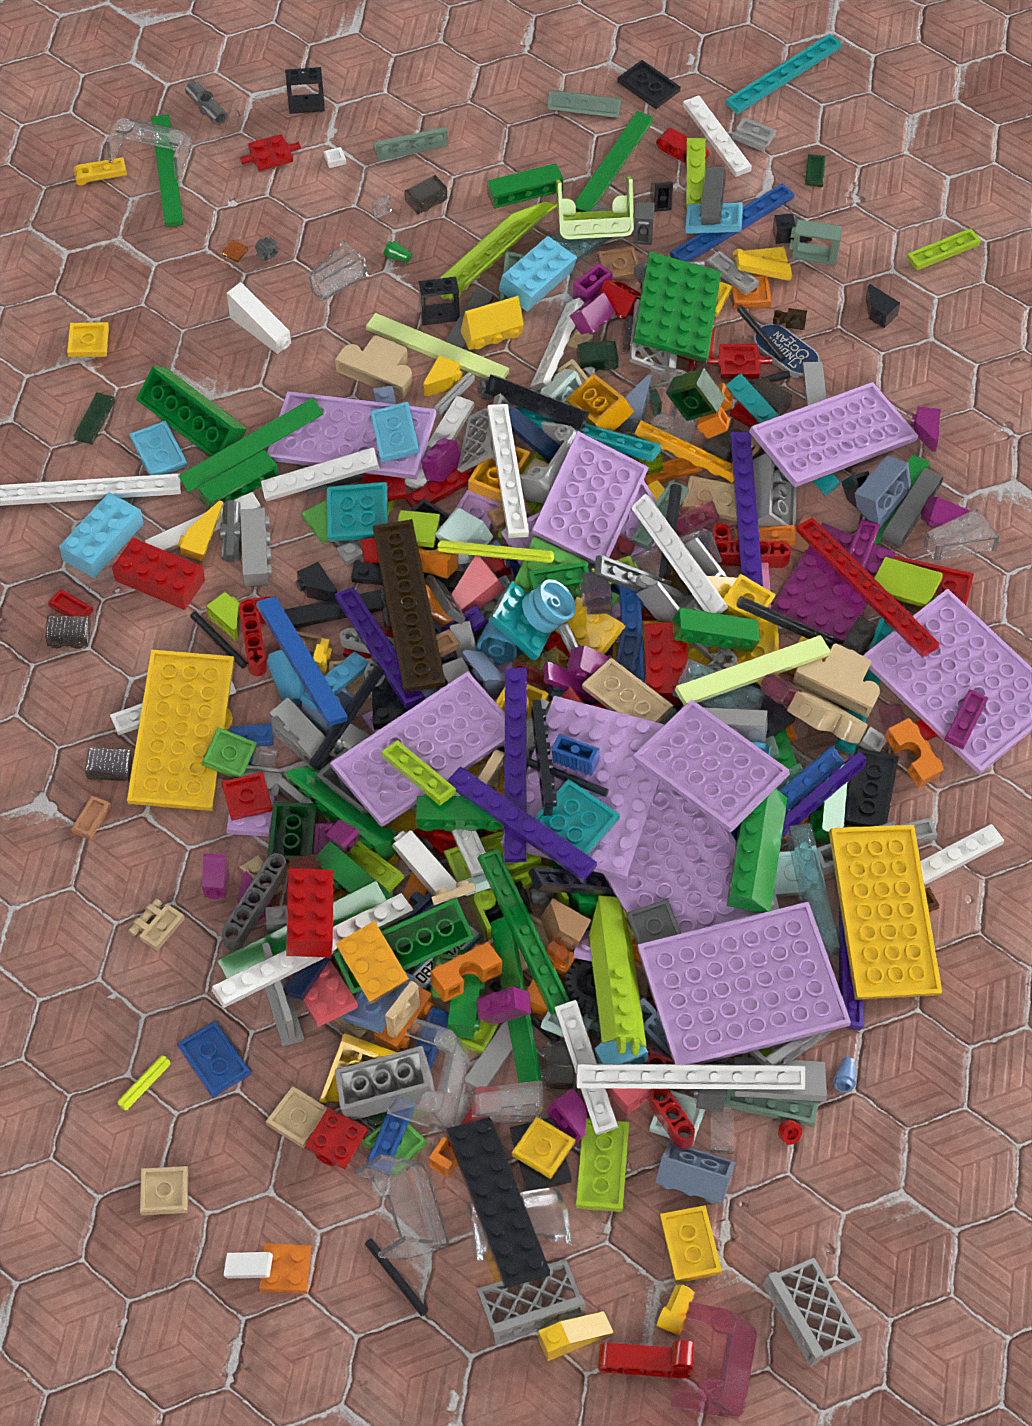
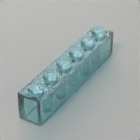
M811 823L790 826L786 836L802 903L809 902L827 956L836 955L840 945Z

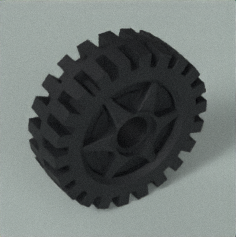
M580 959L578 964L575 962L572 964V967H569L564 981V989L570 1002L577 1001L582 1017L588 1014V1019L593 1020L594 1016H597V1020H599L592 962L587 960L585 962V960Z

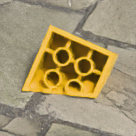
M344 1033L319 1103H327V1101L340 1103L335 1076L336 1069L397 1052Z

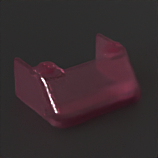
M689 1302L686 1319L709 1323L716 1332L728 1335L721 1379L707 1378L703 1380L699 1386L698 1395L674 1390L671 1407L731 1419L739 1418L744 1413L757 1337L756 1330L751 1324L728 1309Z

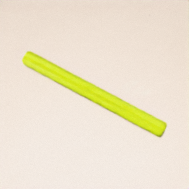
M444 540L438 543V551L442 553L552 563L554 560V552L546 550Z

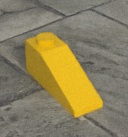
M218 501L187 529L185 536L181 535L178 542L181 555L203 562L222 511V501Z
M603 1311L560 1321L538 1331V1341L547 1361H550L613 1335V1331Z

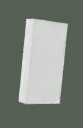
M270 1252L227 1253L223 1276L226 1278H269L273 1254Z

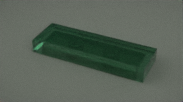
M98 392L95 394L74 434V440L93 445L115 403V397Z

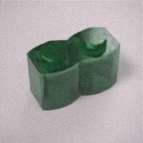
M615 341L583 342L577 345V357L581 369L593 367L596 369L595 371H607L618 368L619 357Z

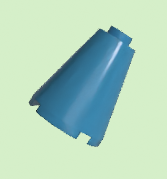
M488 621L476 645V651L484 652L488 658L491 657L496 665H504L509 660L512 662L517 656V646L490 621Z
M282 650L269 654V659L266 658V662L282 702L288 697L297 707H300V704H302L300 700L301 694L305 692L302 682Z

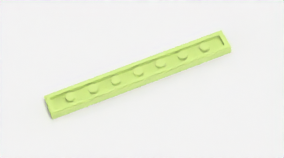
M377 313L373 315L366 325L367 331L435 359L438 356L460 362V369L483 379L490 377V374L505 379L509 373V368Z
M820 635L678 685L675 691L684 706L691 699L698 703L827 657L831 651Z

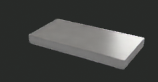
M734 1057V1065H762L756 1058ZM792 1060L787 1064L805 1066V1090L735 1089V1096L826 1102L825 1062Z

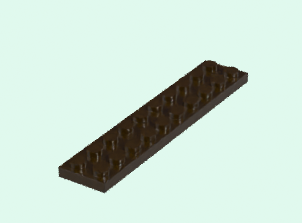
M413 520L372 526L404 693L444 687L446 682Z

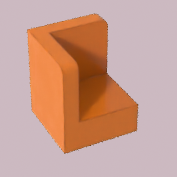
M443 1137L429 1157V1167L449 1178L458 1163L452 1147L448 1146V1139Z

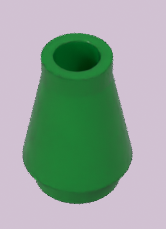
M388 241L383 255L387 256L388 259L409 263L412 257L411 252L395 241Z

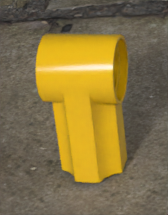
M676 1284L667 1306H664L659 1316L657 1327L679 1336L695 1292L685 1285Z

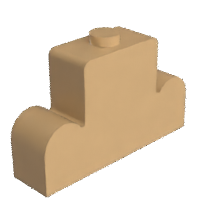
M375 335L363 351H361L359 346L349 344L342 349L335 359L336 372L375 388L393 386L394 395L401 399H404L412 388V371L410 367L406 366L408 363L407 348L394 341H389Z
M834 644L825 662H822V659H818L798 667L792 682L868 718L880 694L879 686L875 682L863 681L871 664L870 659L859 655L854 650Z
M797 684L793 685L785 701V704L788 706L787 711L815 729L832 732L835 736L847 742L859 744L868 726L817 693Z

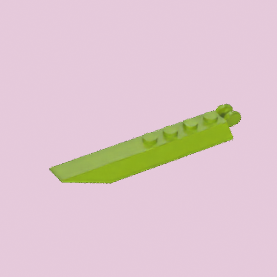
M542 202L510 214L440 278L456 277L460 297L461 291L466 290L494 262L504 256L506 251L548 215L557 204ZM452 294L440 295L443 299L449 298L452 300Z
M599 895L589 933L601 1039L602 1043L614 1039L618 1054H624L626 1043H630L631 1054L638 1055L640 1044L646 1048L632 939L623 907L617 897Z

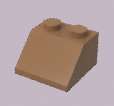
M553 898L540 916L549 946L554 944L570 952L578 945L591 922L590 919Z

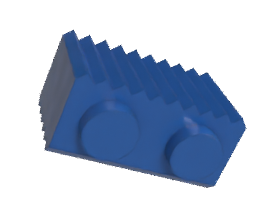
M558 734L552 747L553 764H561L565 768L569 767L573 771H581V774L585 773V775L589 774V776H592L600 760V752L598 747Z

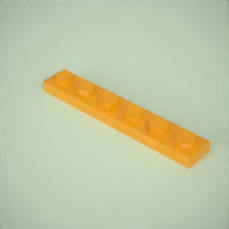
M640 420L634 433L640 439L660 444L662 450L666 449L676 457L685 458L691 461L693 465L703 467L713 475H720L734 484L731 463Z

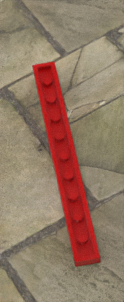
M813 517L796 526V532L922 658L939 649V642Z

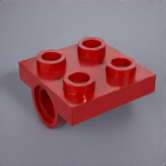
M328 1107L307 1141L305 1149L315 1153V1157L322 1163L332 1167L337 1165L346 1170L367 1134L368 1128Z

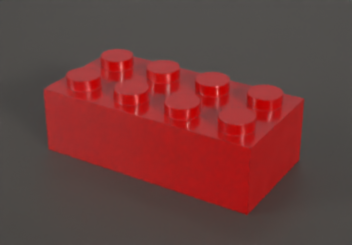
M133 537L112 566L116 582L183 610H186L205 581L203 566Z
M673 622L645 623L646 685L673 706H684L675 689L676 686L689 682L688 643L674 640Z
M288 868L286 956L331 958L333 946V870Z

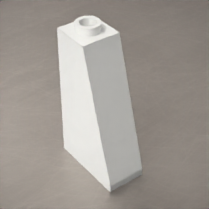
M241 282L227 292L229 314L232 320L277 354L291 344L290 331Z
M403 830L393 838L396 842L392 847L432 897L436 896L434 891L446 887L448 891L456 888L455 884L457 882L411 830L407 834Z

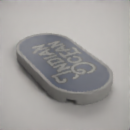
M769 323L760 326L786 356L782 362L775 357L759 336L754 333L753 341L754 344H758V352L764 357L772 356V363L783 371H789L792 377H803V362H820V356L815 349L782 325Z

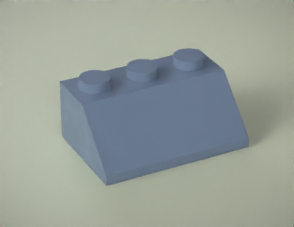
M887 455L855 492L857 508L870 522L880 524V528L900 506L912 488L908 462Z
M670 1141L662 1156L655 1183L660 1184L666 1189L683 1191L688 1196L705 1198L710 1203L722 1204L736 1162L693 1148L680 1149Z

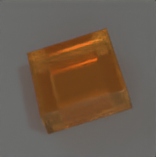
M232 239L223 249L222 256L238 263L248 252V246Z

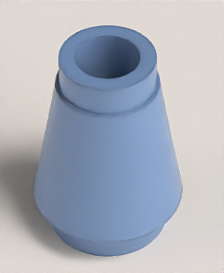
M850 1057L842 1059L833 1079L834 1087L841 1092H850L856 1085V1062Z

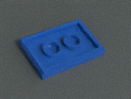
M216 1021L177 1043V1047L212 1098L251 1075V1071Z

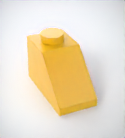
M438 356L423 383L424 396L428 397L450 390L462 377L460 362Z

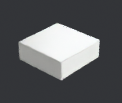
M341 147L324 151V157L329 168L346 164V158Z

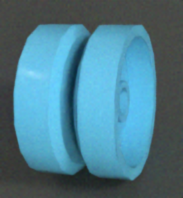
M548 579L542 582L536 589L525 595L522 600L525 617L535 629L543 633L553 632L575 614V602L572 595L563 584L556 580Z

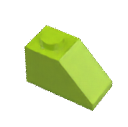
M224 592L206 606L208 617L234 641H237L239 637L240 604L234 596L230 597Z

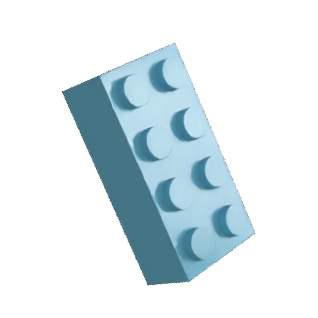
M547 236L502 275L498 290L509 298L518 296L520 306L528 312L573 272L577 257Z
M109 492L59 546L62 560L95 578L144 524L141 510Z

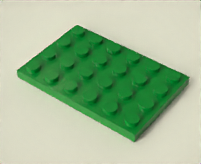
M649 251L632 342L706 363L710 349L721 272Z

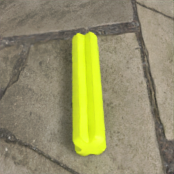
M161 1055L117 1101L118 1105L123 1110H128L170 1066V1060L166 1056Z

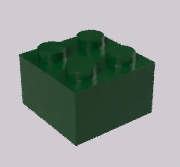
M704 368L673 377L666 391V394L686 421L717 413L725 398Z

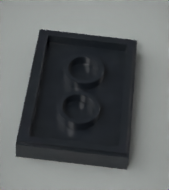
M643 60L617 78L619 84L655 109L659 108L681 90V86Z
M551 1118L542 1119L557 1128ZM532 1122L510 1127L514 1148ZM566 1157L551 1179L518 1160L527 1193L572 1182Z

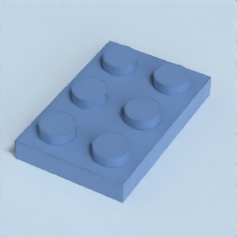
M406 973L407 977L409 978V981L414 982L413 976L411 974ZM410 982L373 1004H370L363 990L358 991L355 999L359 1008L344 1014L342 1018L346 1023L382 1034L386 1027L385 1014Z

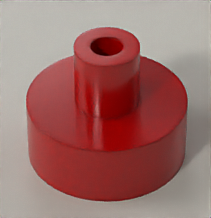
M787 1120L780 1124L778 1136L788 1145L795 1144L802 1136V1127L793 1120Z

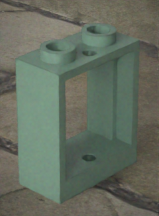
M798 219L797 226H793L791 238H794L791 239L789 250L793 251L792 259L836 266L842 226ZM800 236L832 241L831 247L801 243Z

